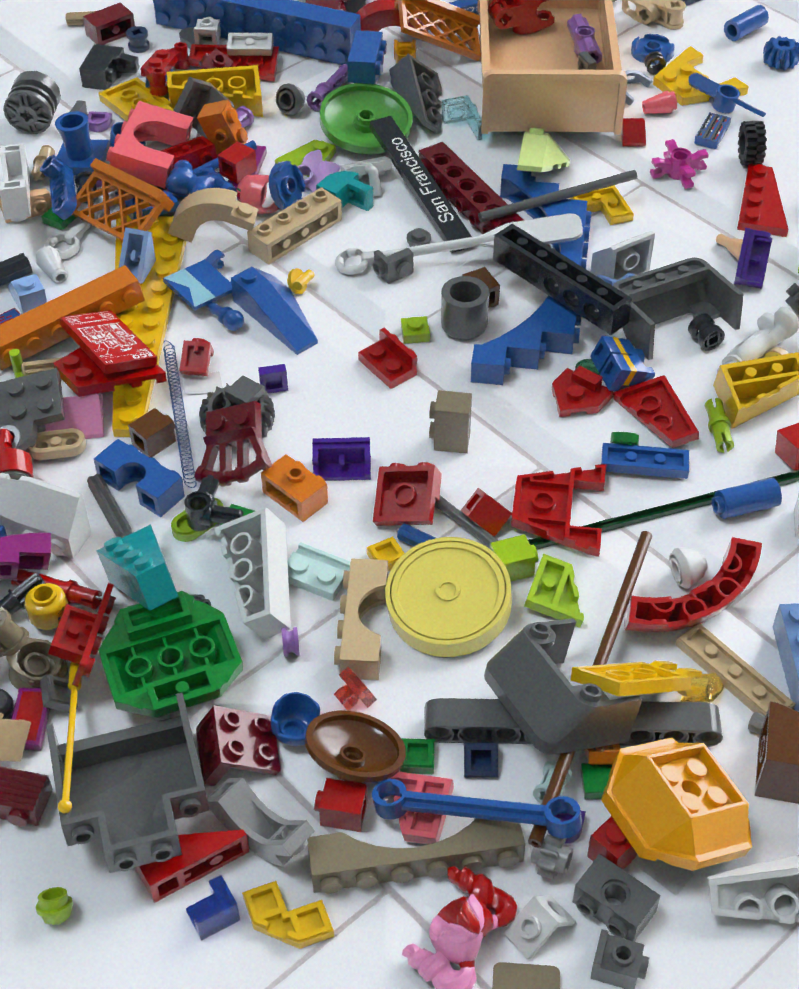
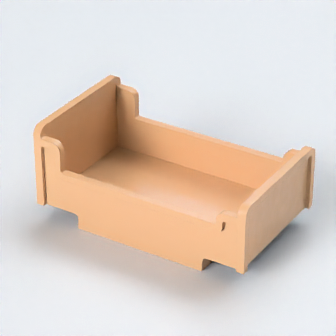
M478 0L477 12H480L483 87L481 134H488V132H529L530 128H542L544 132H614V135H621L627 91V76L621 67L612 0L545 1L539 5L537 11H551L555 17L554 24L535 33L524 35L514 33L512 27L507 29L497 28L494 20L488 14V6L493 0ZM574 14H581L587 19L589 26L595 29V40L602 53V61L597 64L596 70H577L578 54L574 52V42L567 28V21Z

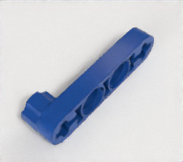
M52 155L44 161L40 167V172L49 178L53 213L62 220H66L77 207L73 170L55 155Z

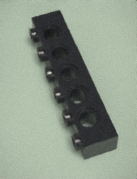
M513 223L494 235V261L609 335L614 334L629 323L632 303L630 296Z

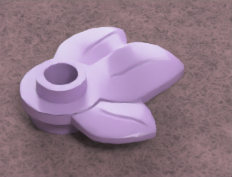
M320 150L306 154L302 164L297 166L302 175H309L307 179H304L305 188H309L312 192L316 191V185L326 176L340 170L338 164L322 161Z

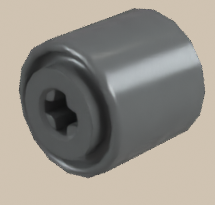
M458 276L448 280L441 289L442 329L446 334L457 339H472L485 332L488 326L489 312L488 286L480 279L470 276Z

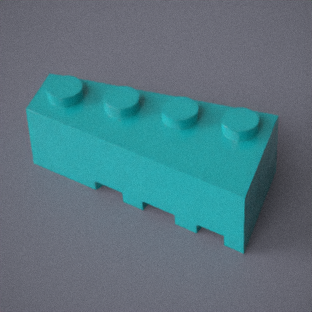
M151 524L123 538H112L103 544L104 547L96 550L109 583L114 584L116 588L149 611L178 597Z

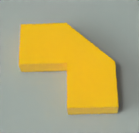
M277 881L242 892L253 929L299 949L334 937V930L322 899L287 911Z

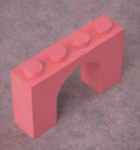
M139 101L135 109L131 108L128 122H123L121 134H117L115 137L114 147H109L106 160L110 162L109 165L148 184L165 188V182L173 169L175 155L148 148L140 142L158 141L172 146L186 142L191 136L194 117Z

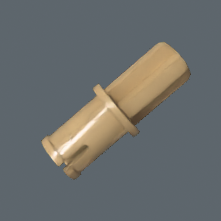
M43 145L39 154L34 158V166L31 171V175L34 176L33 180H44L45 175L40 172V167L49 156L55 155L53 147Z

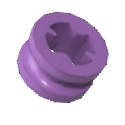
M293 627L291 631L281 628L284 657H288L289 653H295L296 656L300 655L297 627Z

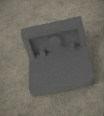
M189 77L173 111L194 117L192 128L196 129L201 136L207 138L197 119L203 105L228 100V98L211 83Z

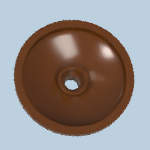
M347 710L326 712L310 722L305 734L306 749L316 764L327 773L349 782L375 783L391 778L400 771L406 756L405 745L393 728L373 716Z

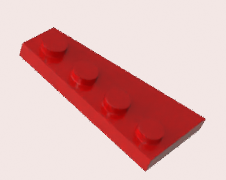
M191 45L189 64L191 66L200 67L199 63L206 53L210 55L216 48L234 61L232 67L258 65L259 79L275 82L279 46H272V56L228 55L227 45Z
M762 164L748 165L737 230L745 231L746 227L769 232L774 236L787 237L789 229L773 167Z

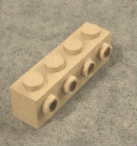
M322 187L253 227L252 231H247L249 252L268 265L340 222L342 220L341 200Z

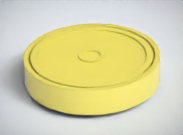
M460 537L435 538L414 546L403 554L392 567L385 587L388 615L396 633L412 648L437 657L463 656L484 648L502 632L508 622L512 608L510 577L502 560L483 544Z

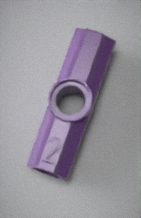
M574 14L567 21V28L574 42V52L579 54V52L587 51L598 64L602 61V53L595 40V29L589 26L587 19L581 14Z

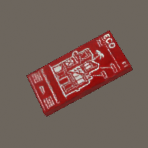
M111 310L60 317V326L105 374L157 365V356Z

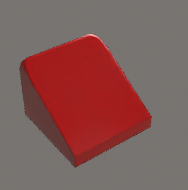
M623 118L621 132L623 147L646 146L644 118Z

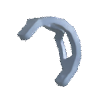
M637 70L625 71L627 77L634 76V79H627V84L642 83L645 87H649L652 84V80ZM626 91L625 103L631 105L635 99Z

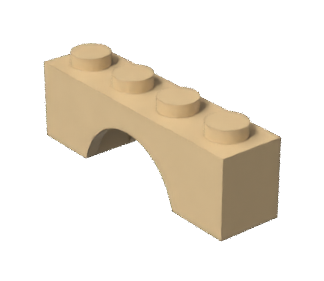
M351 558L350 571L344 570L343 589H347V595H341L340 614H344V620H338L337 639L342 640L341 646H335L334 665H340V678L379 680L381 635L366 628L361 619L370 609L386 604L385 587L388 579V560Z

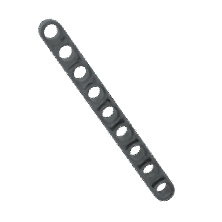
M435 698L428 700L424 705V736L426 739H435L437 743L532 744L499 699ZM642 701L628 742L619 743V745L636 746L673 738L678 743H704L706 747L715 746L723 740L719 707L708 702Z

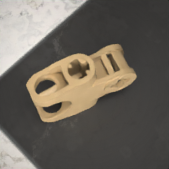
M622 0L621 9L623 12L637 22L646 25L653 21L667 29L673 30L684 26L683 12L686 9V4L682 0ZM628 1L636 5V10H632L629 7Z

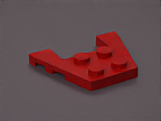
M80 347L53 363L54 368H57L61 379L78 397L115 391L114 386L129 384L134 388L142 386V381L156 379V384L167 381L166 372L158 364L152 367L105 374Z
M606 464L595 465V469L583 471L581 467L571 468L569 473L561 474L546 471L517 475L511 527L599 557L602 529L571 526L570 520L573 488L604 491Z

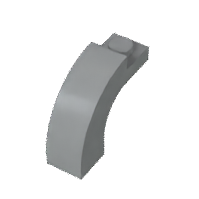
M242 777L228 778L207 798L209 809L228 831L244 829L247 834L249 849L264 860L278 866H284L293 856L303 851L308 845L307 839L315 832L307 820H287L270 810L256 796Z

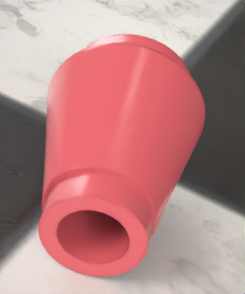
M666 90L642 101L644 114L672 113V110H676L677 99L674 91L669 92Z

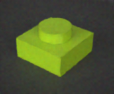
M427 316L401 318L403 344L430 342Z

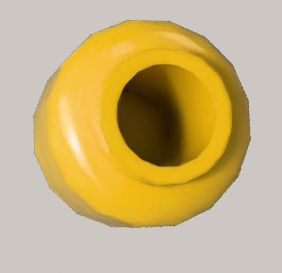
M46 583L32 588L25 597L24 605L33 626L42 630H52L58 627L68 602L63 589L58 585Z

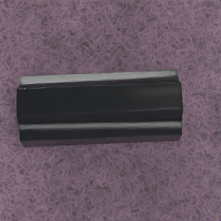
M24 253L0 262V287L33 273L31 264Z

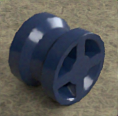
M134 26L126 31V36L129 40L128 48L131 52L143 53L150 48L149 41L147 40L148 31L145 27Z

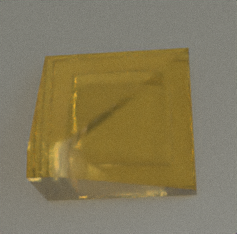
M717 673L702 674L701 678L693 677L690 685L700 687V693L689 697L682 695L680 702H713L723 691L724 685Z

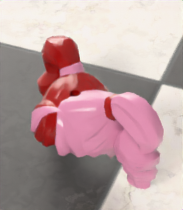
M451 866L447 870L449 881L458 886L462 893H466L469 896H463L451 901L433 918L429 928V936L436 953H432L425 948L421 949L412 943L402 950V956L407 958L408 965L413 969H417L419 975L426 982L431 981L435 989H473L476 983L475 958L479 952L482 939L491 930L510 924L515 919L518 906L512 895L493 886L492 880L483 873L475 875L467 867L459 870L456 866ZM489 909H490V910H493V911L495 912V914H491V912L489 911ZM450 962L458 964L460 970H454Z

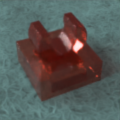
M349 667L339 674L346 685L340 687L334 693V696L347 710L353 708L359 699L367 708L377 700Z

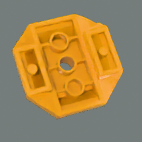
M668 738L619 750L614 759L601 801L640 858L651 861L659 859L672 866L695 871L747 855L752 848L750 821L748 819L749 803L704 743H678L673 738Z

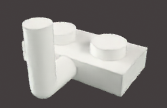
M386 156L339 165L340 171L359 173V180L363 179V175L369 174L370 186L373 187V196L381 195L379 176L386 174L385 170L393 169L391 159Z

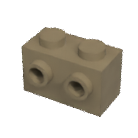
M438 390L436 402L431 401L429 418L434 419V422H430L429 438L434 439L435 451L468 453L471 434L472 393Z

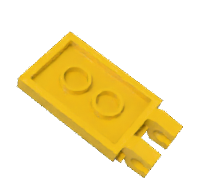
M138 77L98 93L100 101L127 122L131 108L135 109L139 101L171 111L174 110L172 103L164 96L150 94V88L145 87V83Z
M655 660L650 664L633 662L572 667L570 680L580 684H595L602 691L618 697L673 691L689 697L700 693V687L690 684L693 677L701 678L702 671L693 668L677 669L676 663Z

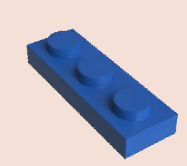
M603 443L601 464H606V472L688 479L689 450Z

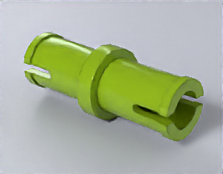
M711 398L704 405L709 418L708 429L714 436L717 451L723 453L724 448L722 444L725 443L728 452L734 448V441L730 433L731 422L725 415L722 400L715 398L716 407H714Z

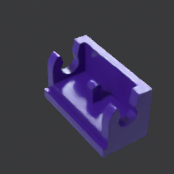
M745 227L734 284L762 289L773 239L770 237L771 233Z
M370 437L312 438L313 474L321 476L325 481L371 480Z

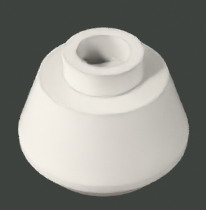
M677 547L669 555L671 574L675 582L684 588H690L704 577L705 571L708 569L704 554L699 553L696 549Z

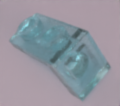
M469 96L442 100L443 123L450 124L467 121L476 139L482 140V116L480 117L476 104L472 103Z

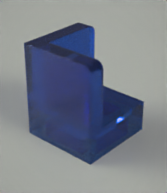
M222 875L208 881L211 892L210 896L186 908L187 915L200 940L240 921L237 902Z

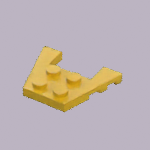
M692 46L684 50L654 76L653 85L662 92L666 90L669 92L674 91L677 103L682 106L707 102L711 97L691 87L688 83L689 76L693 73H699L709 78L694 68V66L703 63L704 55ZM736 77L719 83L736 87L740 92V96L748 93L749 86Z

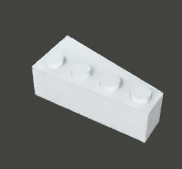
M265 507L215 527L216 535L222 543V546H220L222 555L227 559L229 566L227 570L229 578L233 581L236 589L234 594L243 624L264 639L282 633L281 628L290 630L285 523Z

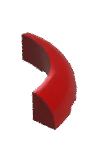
M732 537L723 556L722 566L718 573L711 580L692 589L687 595L674 599L671 596L657 598L631 596L624 615V629L638 632L676 631L701 624L715 617L733 603L750 583L759 563L762 543Z

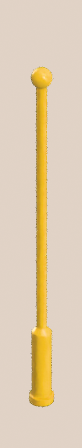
M70 662L68 681L71 697L62 800L59 801L57 806L59 812L63 814L69 813L72 809L69 796L77 694L82 686V678L78 687L72 685L79 664Z

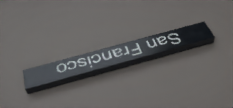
M392 116L369 121L370 130L391 159L393 165L442 240L450 241L472 237ZM465 249L453 250V251H450V252H451V253H455V252H458V251H461V250H465Z

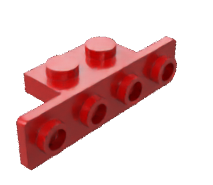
M109 582L97 614L66 604L48 652L49 655L79 664L72 685L77 687L82 676L88 678L90 676L95 658L89 656L90 654L97 655L103 638L97 636V633L104 634L109 617L105 616L104 613L110 615L116 597L111 596L114 584Z

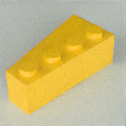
M258 65L167 72L169 101L172 103L173 109L189 77L211 83L234 104L235 110L240 106H245L252 111L254 116L263 117Z

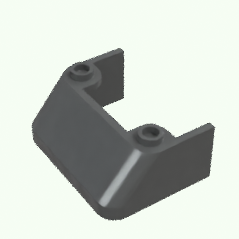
M697 257L687 258L617 281L613 285L632 298L629 323L622 328L626 339H629L636 349H641L648 361L653 359L655 324L688 313H692L695 317L707 313L713 319L721 317L735 331L740 329L744 293L704 259Z
M573 618L534 622L526 625L487 662L484 672L485 681L537 750L546 754H560L628 742L642 702L639 695L610 700L601 688L595 684L587 683L573 686L556 664H561L565 661L576 621Z

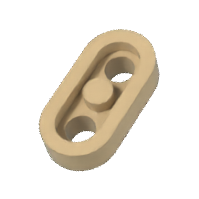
M75 428L38 432L34 447H28V451L31 457L36 460L73 457L85 450L86 440L84 433Z

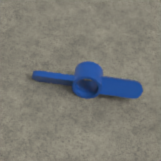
M693 73L689 76L688 83L691 87L714 98L712 106L718 112L732 113L737 104L761 117H765L766 112L738 99L740 92L736 87L728 84L721 85L699 73Z

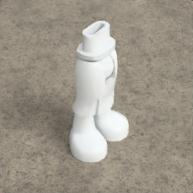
M786 306L780 307L774 314L764 312L757 319L759 331L732 348L727 356L722 359V365L760 359L767 351L777 347L778 343L791 338L799 329V319L795 312Z

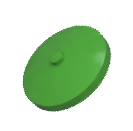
M353 83L336 88L324 98L320 107L319 122L325 136L335 145L354 153L380 154L385 153V151L370 130L369 121L392 116L407 139L411 132L413 115L409 104L395 91L377 84Z

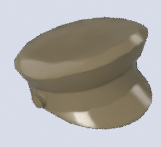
M28 638L25 645L17 653L6 656L7 662L10 665L9 680L15 688H41L40 680L45 674L65 678L68 667L67 661L48 654L52 642Z

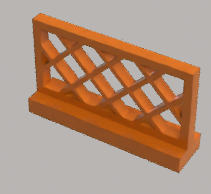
M395 0L394 6L399 10L401 33L479 61L481 58L478 35L480 15L441 0ZM419 18V20H420L425 26H422V25L417 21V19ZM410 22L414 28L409 27L407 23ZM436 26H438L444 33H441L436 28ZM456 33L463 39L462 41L455 35Z
M95 158L90 165L94 171L76 195L77 207L72 215L123 241L125 227L134 228L138 226V230L148 231L163 209L169 212L175 203L163 190ZM97 181H102V188L93 191ZM118 190L119 196L109 199V193ZM103 195V202L94 205L93 199ZM135 198V205L126 208L125 201ZM88 201V208L80 211L77 210L83 202ZM119 204L120 210L110 214V207ZM150 206L153 207L148 215L142 216V209ZM104 209V216L95 219L94 213ZM136 212L137 219L127 222L126 215ZM121 218V225L111 228V221Z

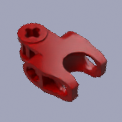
M493 0L488 6V14L494 20L497 28L507 29L512 27L513 32L520 35L535 33L550 27L555 21L551 11H537L539 5L548 0Z

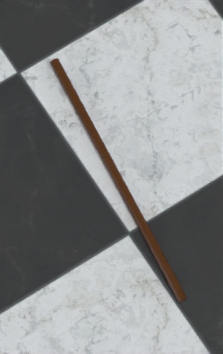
M642 531L639 536L593 665H606L653 537L648 531ZM575 751L559 754L541 805H546L551 799L560 796ZM533 825L528 839V843L531 846L537 848L542 846L547 832L546 826Z

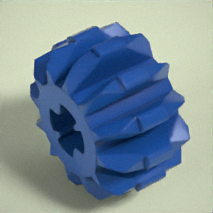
M787 36L770 38L763 49V62L768 64L770 68H776V70L783 69L786 71L787 68L794 69V66L798 65L799 43L796 42V39H789Z

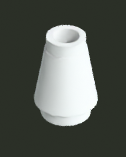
M45 246L38 250L36 253V264L55 283L64 282L68 274L59 251L51 246Z

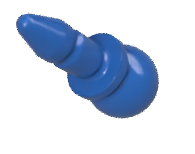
M216 303L206 305L208 310L216 315L218 321L224 324L227 329L236 331L243 326L244 317L240 311L233 310L228 306L223 308Z

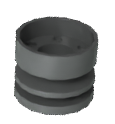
M39 71L20 73L15 78L3 107L5 118L10 125L26 134L45 132L50 127L60 102L61 94L58 85L48 75Z

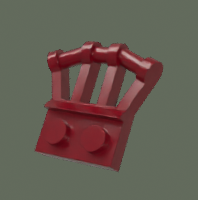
M252 401L206 412V437H203L206 450L201 465L195 471V480L201 483L204 477L213 475L215 479L219 480L221 487H226L236 481L238 483L248 482L251 476L261 470L266 471L272 467L271 460L262 441L260 403ZM249 442H251L256 453V460L250 464ZM237 445V467L232 470V446ZM219 451L220 470L216 472L213 471Z

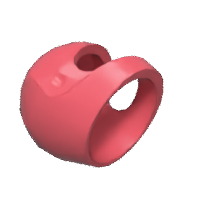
M246 175L239 182L236 191L238 192L237 200L239 202L247 203L257 208V214H269L279 210L274 202L270 207H262L266 199L269 175Z

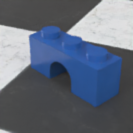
M120 439L115 440L93 458L96 473L102 475L105 483L117 491L131 482H138L136 489L139 504L159 517L165 515L185 497L183 479L178 472L169 470L155 458L144 455L135 446L128 445Z

